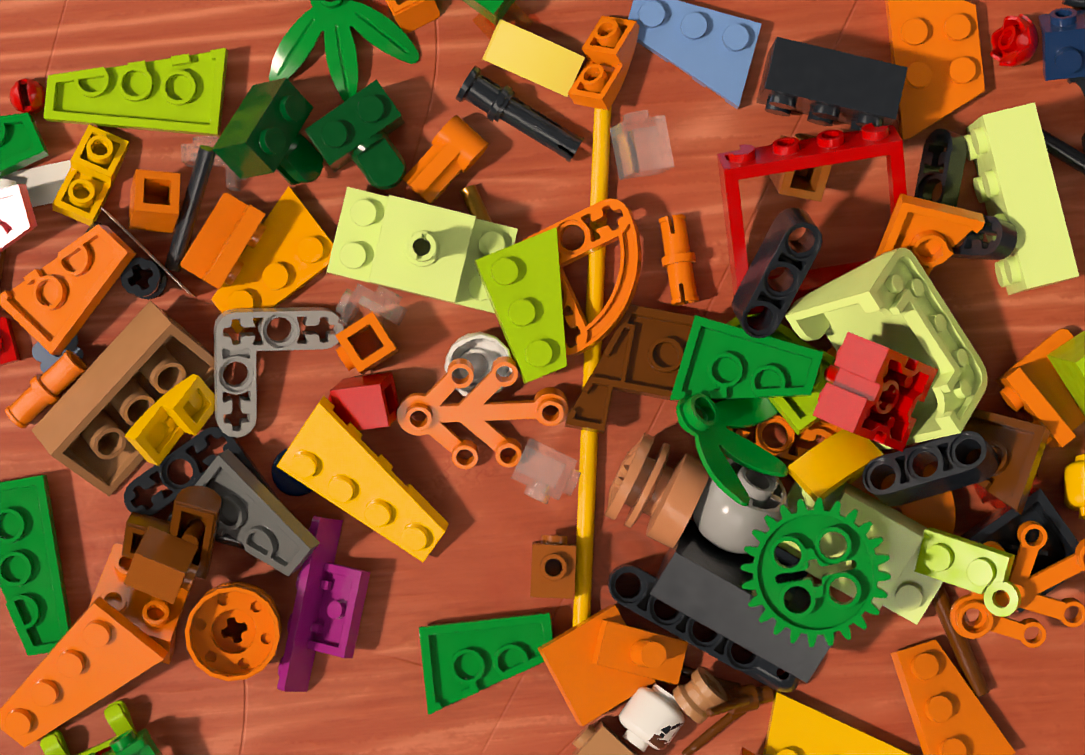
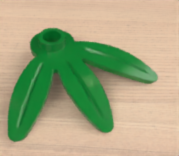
M310 0L312 8L292 25L280 42L272 61L269 81L282 78L289 79L308 58L322 32H324L325 54L329 72L344 102L357 93L358 86L357 53L350 27H353L364 39L379 50L403 62L416 63L419 60V52L399 26L382 13L363 3L353 0H335L333 2Z
M698 393L684 396L678 401L676 413L680 426L686 432L695 436L696 448L707 473L715 484L735 502L742 506H748L750 497L725 455L736 463L758 473L778 477L787 476L788 469L781 460L730 430L758 425L777 415L779 411L768 398L728 399L714 403L708 396Z

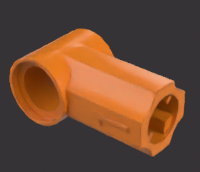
M458 115L452 117L432 140L431 144L433 146L403 178V181L430 205L438 199L461 171L463 173L468 171L489 147V143Z

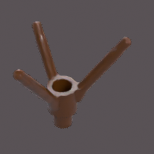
M683 665L681 675L691 678V674L696 669ZM714 676L725 690L728 701L708 708L706 715L713 717L725 712L728 713L684 749L682 755H692L734 720L748 711L757 710L759 704L773 702V690L766 685L755 687L753 684L741 686L740 683L723 680Z

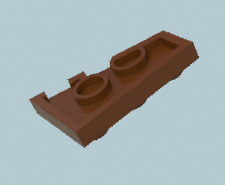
M975 408L962 432L972 431L978 433L995 449L999 457V466L996 473L991 478L976 484L1022 515L1050 431L1042 425ZM936 439L919 442L918 444H923V443L930 442V441H933V440H936ZM981 449L971 451L966 457L965 465L976 462L980 458Z

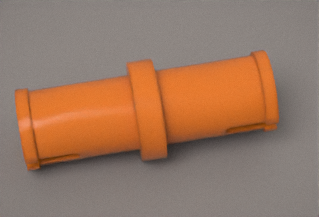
M684 214L672 215L673 223L669 216L658 219L665 256L661 258L662 267L667 268L672 299L671 305L673 306L685 305V301H688L689 304L699 301L693 271L696 255L690 251L686 215ZM683 287H684V293H685V301H684V295H683V289H682Z
M66 350L63 356L43 374H36L30 380L31 386L11 405L6 407V415L15 425L25 429L49 404L55 405L62 397L61 393L81 373L83 374L87 370L85 363L74 352Z

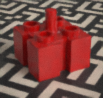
M847 332L843 344L837 351L834 365H829L824 371V379L827 382L819 394L813 416L851 433L903 452L917 420L911 417L918 400L921 402L925 401L938 369L888 347Z

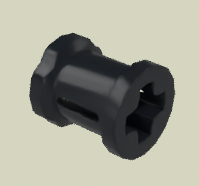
M141 257L132 259L121 274V282L125 290L141 299H155L163 294L167 287L168 278L166 271L157 263ZM142 269L153 273V276L148 279V288L136 285V281L141 279L139 271Z

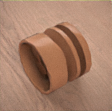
M644 433L640 441L627 452L609 489L608 507L604 516L615 520L622 506L626 504L631 509L624 526L631 528L642 513L650 516L646 536L672 549L678 542L706 486L709 474L702 461L688 453L679 460L674 469L667 466L666 463L671 447L667 443H663L655 459L648 457L647 455L655 437Z

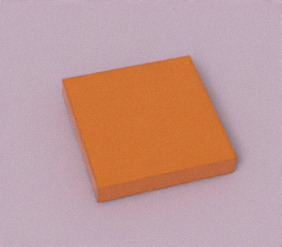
M616 605L607 606L537 648L577 724L580 726L588 724L629 699L640 687H648L656 682L652 678L592 663L602 620L626 625Z

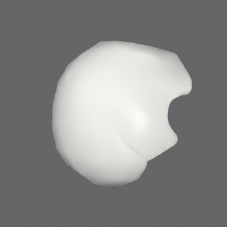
M483 332L468 333L451 346L446 356L444 368L447 373L448 365L457 358H464L471 362L474 368L472 383L466 388H456L461 395L467 396L491 371L492 364L497 358L502 356L511 358L509 349L494 335ZM502 366L496 372L500 376L506 377L513 370L508 366ZM457 368L452 372L459 379L465 378L469 374L464 368ZM501 386L495 393L500 392L503 389V386Z

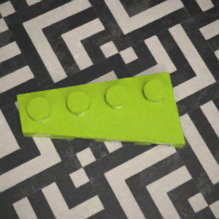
M221 48L210 50L211 52L182 54L162 60L149 62L143 60L127 63L128 65L98 67L48 75L44 119L51 122L220 137L228 50Z

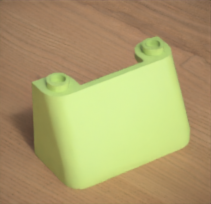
M898 248L885 252L800 297L785 314L792 329L805 341L817 340L826 334L836 351H838L844 342L847 332H850L938 369L925 401L921 402L918 400L911 417L917 420L906 445L961 433L986 391L988 377L981 358L916 256L907 248ZM874 440L872 441L880 451L892 449Z

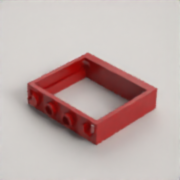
M872 123L864 125L861 130L845 133L840 130H826L817 134L815 138L799 140L794 137H784L775 140L772 145L754 147L744 144L739 145L740 150L717 154L733 295H735L749 269L739 180L886 156L892 216L900 194L907 195L903 139L893 125L874 127ZM870 260L809 270L789 308L800 297ZM781 275L770 276V277H768V278H769V279H774V278H777V277H779V276H781ZM765 306L754 307L748 315L761 313Z

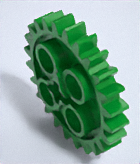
M817 497L814 509L808 510L803 498H800L797 502V512L793 514L783 504L780 506L782 516L780 521H777L768 514L764 517L770 529L768 532L759 529L752 531L754 537L760 541L759 546L749 545L744 547L746 553L755 557L754 562L741 565V570L753 573V579L743 583L742 589L756 590L757 593L748 603L749 607L763 605L765 610L759 618L760 623L773 617L777 621L773 634L777 635L787 627L791 629L790 643L793 644L801 633L807 634L809 647H814L817 635L822 634L828 645L833 646L834 632L840 631L847 640H850L852 635L849 625L855 623L864 630L867 628V623L862 616L865 611L873 615H879L880 610L872 602L873 597L887 598L888 596L885 590L877 586L878 581L891 579L890 573L878 570V565L890 559L889 554L875 553L874 549L884 541L882 536L869 539L866 534L873 523L868 521L860 526L855 524L854 522L858 514L856 508L850 511L846 517L841 515V501L839 500L828 511L824 510L822 497ZM838 532L845 537L847 549L841 556L830 557L822 551L820 541L826 533ZM792 541L799 546L801 559L796 565L785 566L777 560L776 548L779 543ZM812 559H817L819 566L823 567L849 560H854L857 564L853 569L825 573L820 584H814L812 577H804L784 583H778L775 580V577L779 574L808 569ZM839 577L851 579L857 588L855 597L848 602L837 601L831 595L830 585ZM794 586L805 588L811 596L810 606L802 611L791 609L785 601L786 591Z

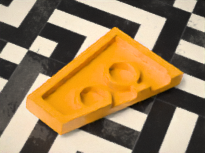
M289 186L263 222L267 228L254 248L247 246L238 259L244 265L233 284L229 286L223 283L221 288L212 297V302L221 313L230 309L276 308L328 268L333 242ZM253 318L254 324L257 321H259L260 318ZM238 319L232 320L231 326L238 335L249 328L242 327Z

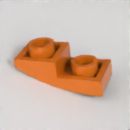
M601 16L581 48L588 61L568 92L574 104L609 111L621 89L633 58L640 28L637 21Z

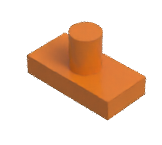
M602 620L592 663L678 685L688 642Z

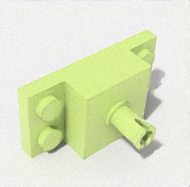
M347 187L327 273L495 314L474 261L514 245L518 229L476 219V216L405 198L392 195L387 197Z
M796 481L787 494L788 508L792 514L797 512L798 499L803 498L808 510L814 509L815 501ZM845 482L823 500L824 510L830 511L835 502L839 500L841 501V515L846 517L850 511L856 508L858 514L854 522L855 524L860 526L868 521L873 523L866 535L869 539L882 536L884 541L874 549L875 553L889 554L890 559L878 565V570L890 573L891 579L878 581L877 584L878 587L888 593L887 598L873 597L872 602L879 610L883 605L917 625L943 581L914 572L927 527ZM828 532L821 538L820 547L827 556L838 557L846 551L847 542L842 534ZM783 541L777 545L801 559V550L796 543ZM817 559L810 560L809 568L805 571L822 580V576L825 573L853 569L857 564L854 560H849L823 567L819 566ZM839 577L831 583V586L852 598L857 593L855 583L849 578Z

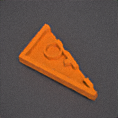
M900 194L875 257L894 249L907 248L916 256L929 276L931 270L936 265L944 263L954 254L952 248L972 230L978 233L985 224L983 214Z

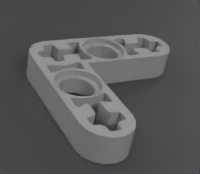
M325 307L241 308L226 310L218 316L214 326L215 418L223 433L230 437H242L250 433L256 424V351L332 348L339 342L335 335L344 330L341 319L334 311ZM282 317L289 320L291 324L290 334L283 340H273L267 335V326L274 318ZM297 317H304L302 322L305 326L319 325L320 318L325 317L330 325H334L333 330L326 331L325 338L320 339L315 331H303L305 339L298 340L300 327ZM253 318H260L258 330L261 341H254L255 335L253 332L239 333L238 340L232 341L228 333H223L224 328L231 327L233 319H238L242 327H255ZM232 362H241L247 367V377L240 384H229L223 378L225 367ZM223 392L235 395L248 392V397L239 395V407L242 413L247 414V418L239 420V426H232L230 420L224 418V414L232 413V398L230 396L223 398Z

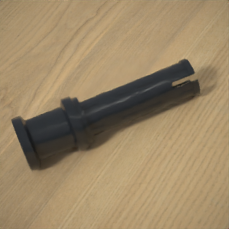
M475 65L462 84L455 99L459 102L466 100L487 113V119L492 122L494 120L496 122L500 119L570 162L584 138L569 131L514 97L515 92L512 91V87L498 85L482 75L481 68Z

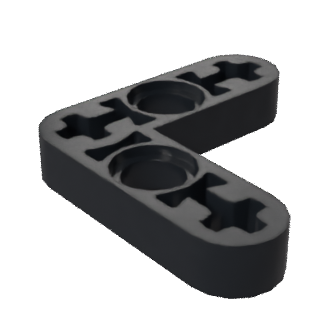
M943 128L936 129L930 133L923 147L914 197L933 201V190L941 182L942 193L936 202L957 207L967 155V143L961 134ZM983 216L985 220L983 228L978 233L972 230L967 234L961 246L957 247L955 245L952 248L954 254L949 258L1005 259L1016 246V228L1011 222L993 216ZM984 234L997 236L996 240H992L989 243L984 242Z
M210 427L200 432L165 457L159 466L154 465L133 480L124 492V503L131 513L135 511L149 516L159 513L174 502L177 494L182 489L188 486H195L205 473V471H202L199 460L190 454L189 450L195 447L196 453L201 454L209 448L210 442L208 438L212 435L216 439L224 437L227 443L223 446V451L229 449L279 501L280 499L236 437L226 435L219 427ZM212 454L205 458L203 462L210 466L218 455ZM178 459L188 461L193 469L191 479L183 485L174 483L169 476L171 464ZM159 472L163 484L173 493L167 497L166 491L161 490L151 498L154 504L151 508L147 505L137 506L135 500L139 497L137 489L141 486L144 490H148L159 484L160 482L153 478Z

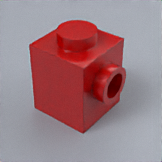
M392 372L344 378L330 390L328 400L335 406L333 411L346 425L350 422L357 430L389 427L397 418L399 401Z

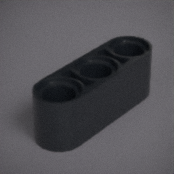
M787 208L777 215L732 301L733 312L745 333L751 337L765 338L776 331L820 251L822 234L809 214L803 209ZM802 227L806 228L802 237L797 240H788L794 230ZM785 267L781 276L774 279L768 278L770 272L775 268ZM765 306L761 314L748 317V313L754 307Z
M964 431L906 448L903 452L896 451L871 460L863 471V483L865 488L885 505L891 507L901 506L983 482L996 473L999 466V457L995 449L978 433ZM975 449H981L980 458L972 464L965 465L967 455ZM938 461V467L934 474L929 477H923L925 467L932 462ZM891 474H896L892 486L881 490L883 480Z

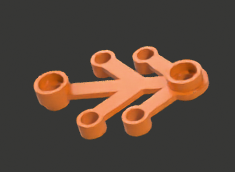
M502 356L493 362L491 371L460 403L442 404L456 388L468 387L474 378V368L471 362L464 358H457L450 362L447 373L426 394L413 393L406 396L400 402L397 410V420L401 428L411 435L421 436L429 434L452 453V461L456 467L470 469L478 461L477 445L471 440H462L444 424L447 422H460L496 452V460L501 466L509 468L516 466L521 461V445L516 439L507 438L488 421L537 419L543 425L555 426L565 420L568 414V402L565 394L554 387L541 389L533 400L487 402L501 386H510L518 378L516 361L510 357ZM502 366H508L513 370L512 374L506 377L500 376L496 371ZM457 368H464L469 374L465 378L459 379L452 372ZM548 405L556 406L559 409L554 415H546L542 410ZM415 411H422L427 417L423 421H416L411 417V414ZM504 448H513L516 454L512 457H505L501 454V451ZM466 449L471 451L473 455L469 459H462L457 453Z
M1024 522L1017 531V537L1021 544L1008 580L1015 584L1020 591L1021 604L1019 608L1060 619L1068 627L1080 626L1085 621V607L1079 600L1071 597L1058 600L1039 593L1085 571V538L1079 542L1074 554L1030 576L1038 551L1046 544L1048 536L1046 530L1038 522ZM1030 529L1039 530V537L1034 542H1026L1025 535ZM988 541L983 543L984 545L1005 551L997 542ZM1002 590L995 594V600L998 605L1006 607L1009 604L1010 598L1007 592ZM971 591L970 594L958 598L950 610L952 627L959 635L965 638H980L991 631L1018 639L1029 648L1041 646L1046 639V630L1037 619L1026 618L1019 622L990 613L984 603V593L978 594ZM1071 606H1077V616L1072 619H1066L1064 616L1066 609ZM969 609L979 610V616L976 620L971 622L965 621L964 615ZM1032 626L1038 627V634L1035 638H1024L1027 628Z

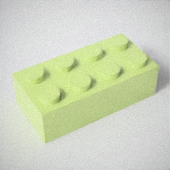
M1035 102L982 115L966 128L967 135H963L967 143L966 157L969 161L974 160L978 177L973 179L975 194L979 203L985 202L988 216L1011 222L1017 231V243L1012 253L1005 259L995 262V272L999 285L1006 287L1008 295L1078 277L1079 273ZM986 235L988 242L996 240L997 236Z

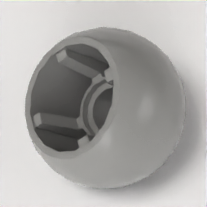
M727 459L750 497L749 505L742 506L735 502L709 476L692 515L698 530L710 543L727 552L746 554L744 551L745 546H759L760 541L754 537L752 531L759 529L768 532L770 529L764 517L768 514L777 521H780L782 519L780 506L785 504L788 507L786 490L777 476L758 473L736 463L732 459Z

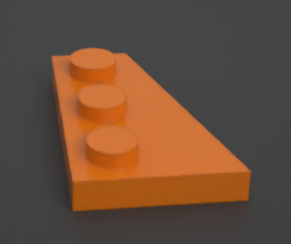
M98 224L58 252V257L41 269H34L23 277L25 281L11 291L5 290L0 294V305L51 355H61L136 255V252L108 226Z
M936 639L890 653L923 755L1016 754Z

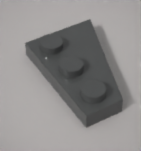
M229 449L218 454L195 484V486H204L214 490L222 500L216 534L219 536L228 534L242 542L246 552L288 577L302 566L320 544Z

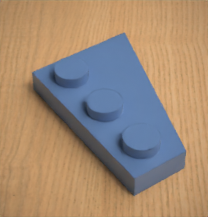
M633 0L628 20L637 21L640 26L637 42L667 63H672L704 88H709L724 98L725 102L738 109L762 24L679 0Z

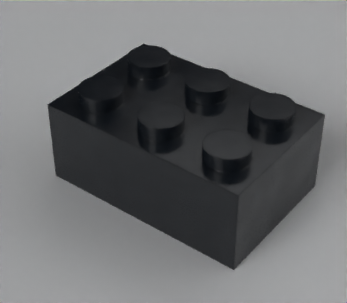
M776 37L767 54L756 103L766 105L765 111L771 114L790 116L791 111L808 115L807 121L817 125L833 126L834 121L850 125V131L861 130L864 125L872 123L874 127L891 125L897 117L908 67Z

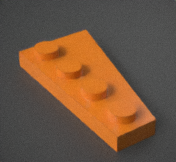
M98 596L0 707V729L25 748L164 660L168 651L103 598Z

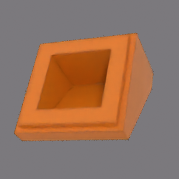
M385 0L397 25L405 34L440 16L435 0Z

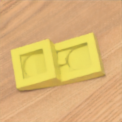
M499 19L482 59L568 97V92L574 84L585 57Z

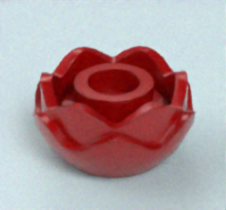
M1023 14L1007 16L1004 18L1003 26L992 34L991 43L993 49L990 52V56L999 62V66L1017 67L1029 61L1034 55L1039 37L1032 20Z

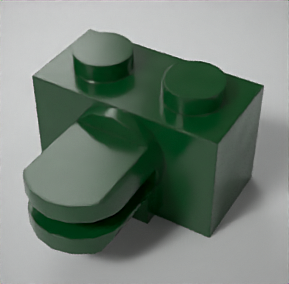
M287 78L253 85L212 149L240 179L270 174L277 170L290 185H296L316 180L323 168L322 155L299 132L314 107Z
M377 79L304 130L334 173L350 161H353L368 182L380 190H389L398 186L406 174L405 161L388 136L405 122L401 113Z

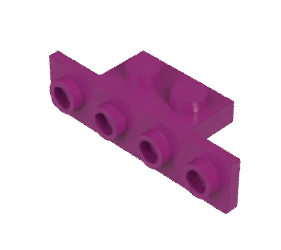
M317 516L312 518L308 531L320 544L303 563L302 570L297 576V594L293 613L290 615L287 623L288 637L284 656L281 658L278 666V690L285 692L308 691L316 651L341 658H353L371 572L334 563L343 520Z

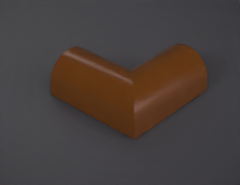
M198 485L182 489L174 500L171 522L133 511L126 522L122 556L133 559L148 526H152L197 545L198 549L192 563L200 566L196 577L206 579L210 570L222 502L219 494L208 487Z

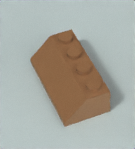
M150 300L31 431L53 458L110 497L144 459L125 438V434L159 398L190 375H198L210 387L214 383V355L178 322Z

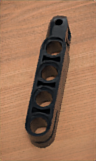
M621 564L610 573L607 581L608 589L613 599L619 604L771 689L788 693L793 692L798 687L800 679L786 671L782 675L777 676L779 667L754 653L745 661L733 659L731 648L734 642L717 632H714L708 639L696 638L692 630L696 620L677 610L669 618H662L656 615L654 603L657 598L650 595L656 579L655 576L632 564ZM623 573H634L640 580L639 590L632 596H623L616 591V580Z

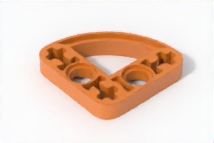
M609 198L602 200L522 240L524 241L557 227L561 288L564 293L562 301L563 314L571 308L573 315L564 317L570 328L580 329L581 334L575 337L576 346L572 347L571 344L565 342L566 355L575 356L582 354L607 337L624 317L636 293L642 263L640 234L632 211L618 199ZM611 208L616 213L622 212L623 217L618 220L619 228L614 230L606 225L597 229L596 232L601 238L595 241L594 232L585 220L591 217L592 223L598 224L607 219L606 211ZM578 226L584 231V243L577 250H567L562 242L563 234L569 227ZM619 240L620 268L614 290L602 311L588 324L563 267Z

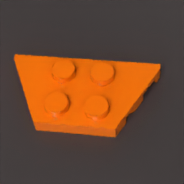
M885 0L892 64L908 67L897 112L899 134L903 141H908L985 91L975 4L964 0Z

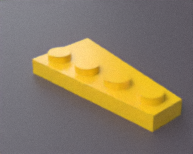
M323 395L277 467L421 562H424L445 533L449 523L411 484L405 485L391 471L393 466L382 454L377 456L361 440L363 435L350 422L346 425L333 411L335 406Z
M775 691L763 755H912Z

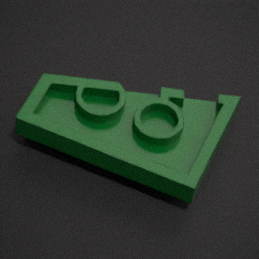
M695 315L670 401H679L684 396L698 393L708 396L711 400L811 396L824 352L769 336L754 338L746 334L742 328Z
M550 612L419 626L428 715L458 700L476 694L495 683L543 663L544 660L537 648L553 639Z

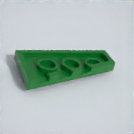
M47 475L0 482V587L7 601V609L28 656L49 653L72 627Z

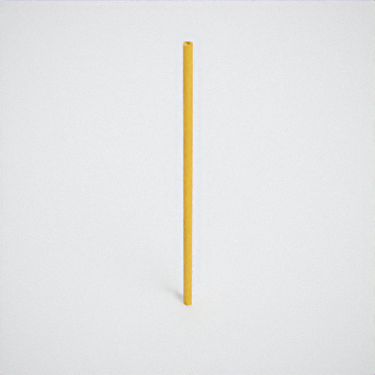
M594 108L590 206L608 199L611 108L609 111ZM590 217L589 226L594 232L595 241L601 238L596 230L606 226L607 219L594 224ZM606 246L588 255L585 316L588 324L603 309ZM602 341L584 352L583 387L601 358ZM581 430L573 627L591 616L598 433Z

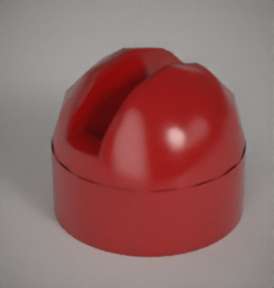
M26 78L14 83L10 89L9 98L16 110L33 115L39 113L45 107L46 91L37 81ZM26 85L30 102L28 106H24L21 89Z

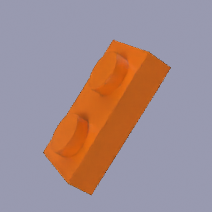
M223 193L180 263L181 267L217 289H220L223 283L231 286L244 265L238 258L246 245L254 248L267 228L266 225L261 223L265 213L252 205L243 203L229 193Z

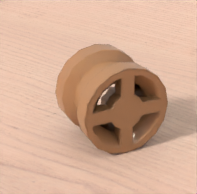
M698 667L691 674V680L687 684H679L672 691L680 708L693 721L702 724L708 718L706 715L708 708L728 701V696L720 683L702 667Z

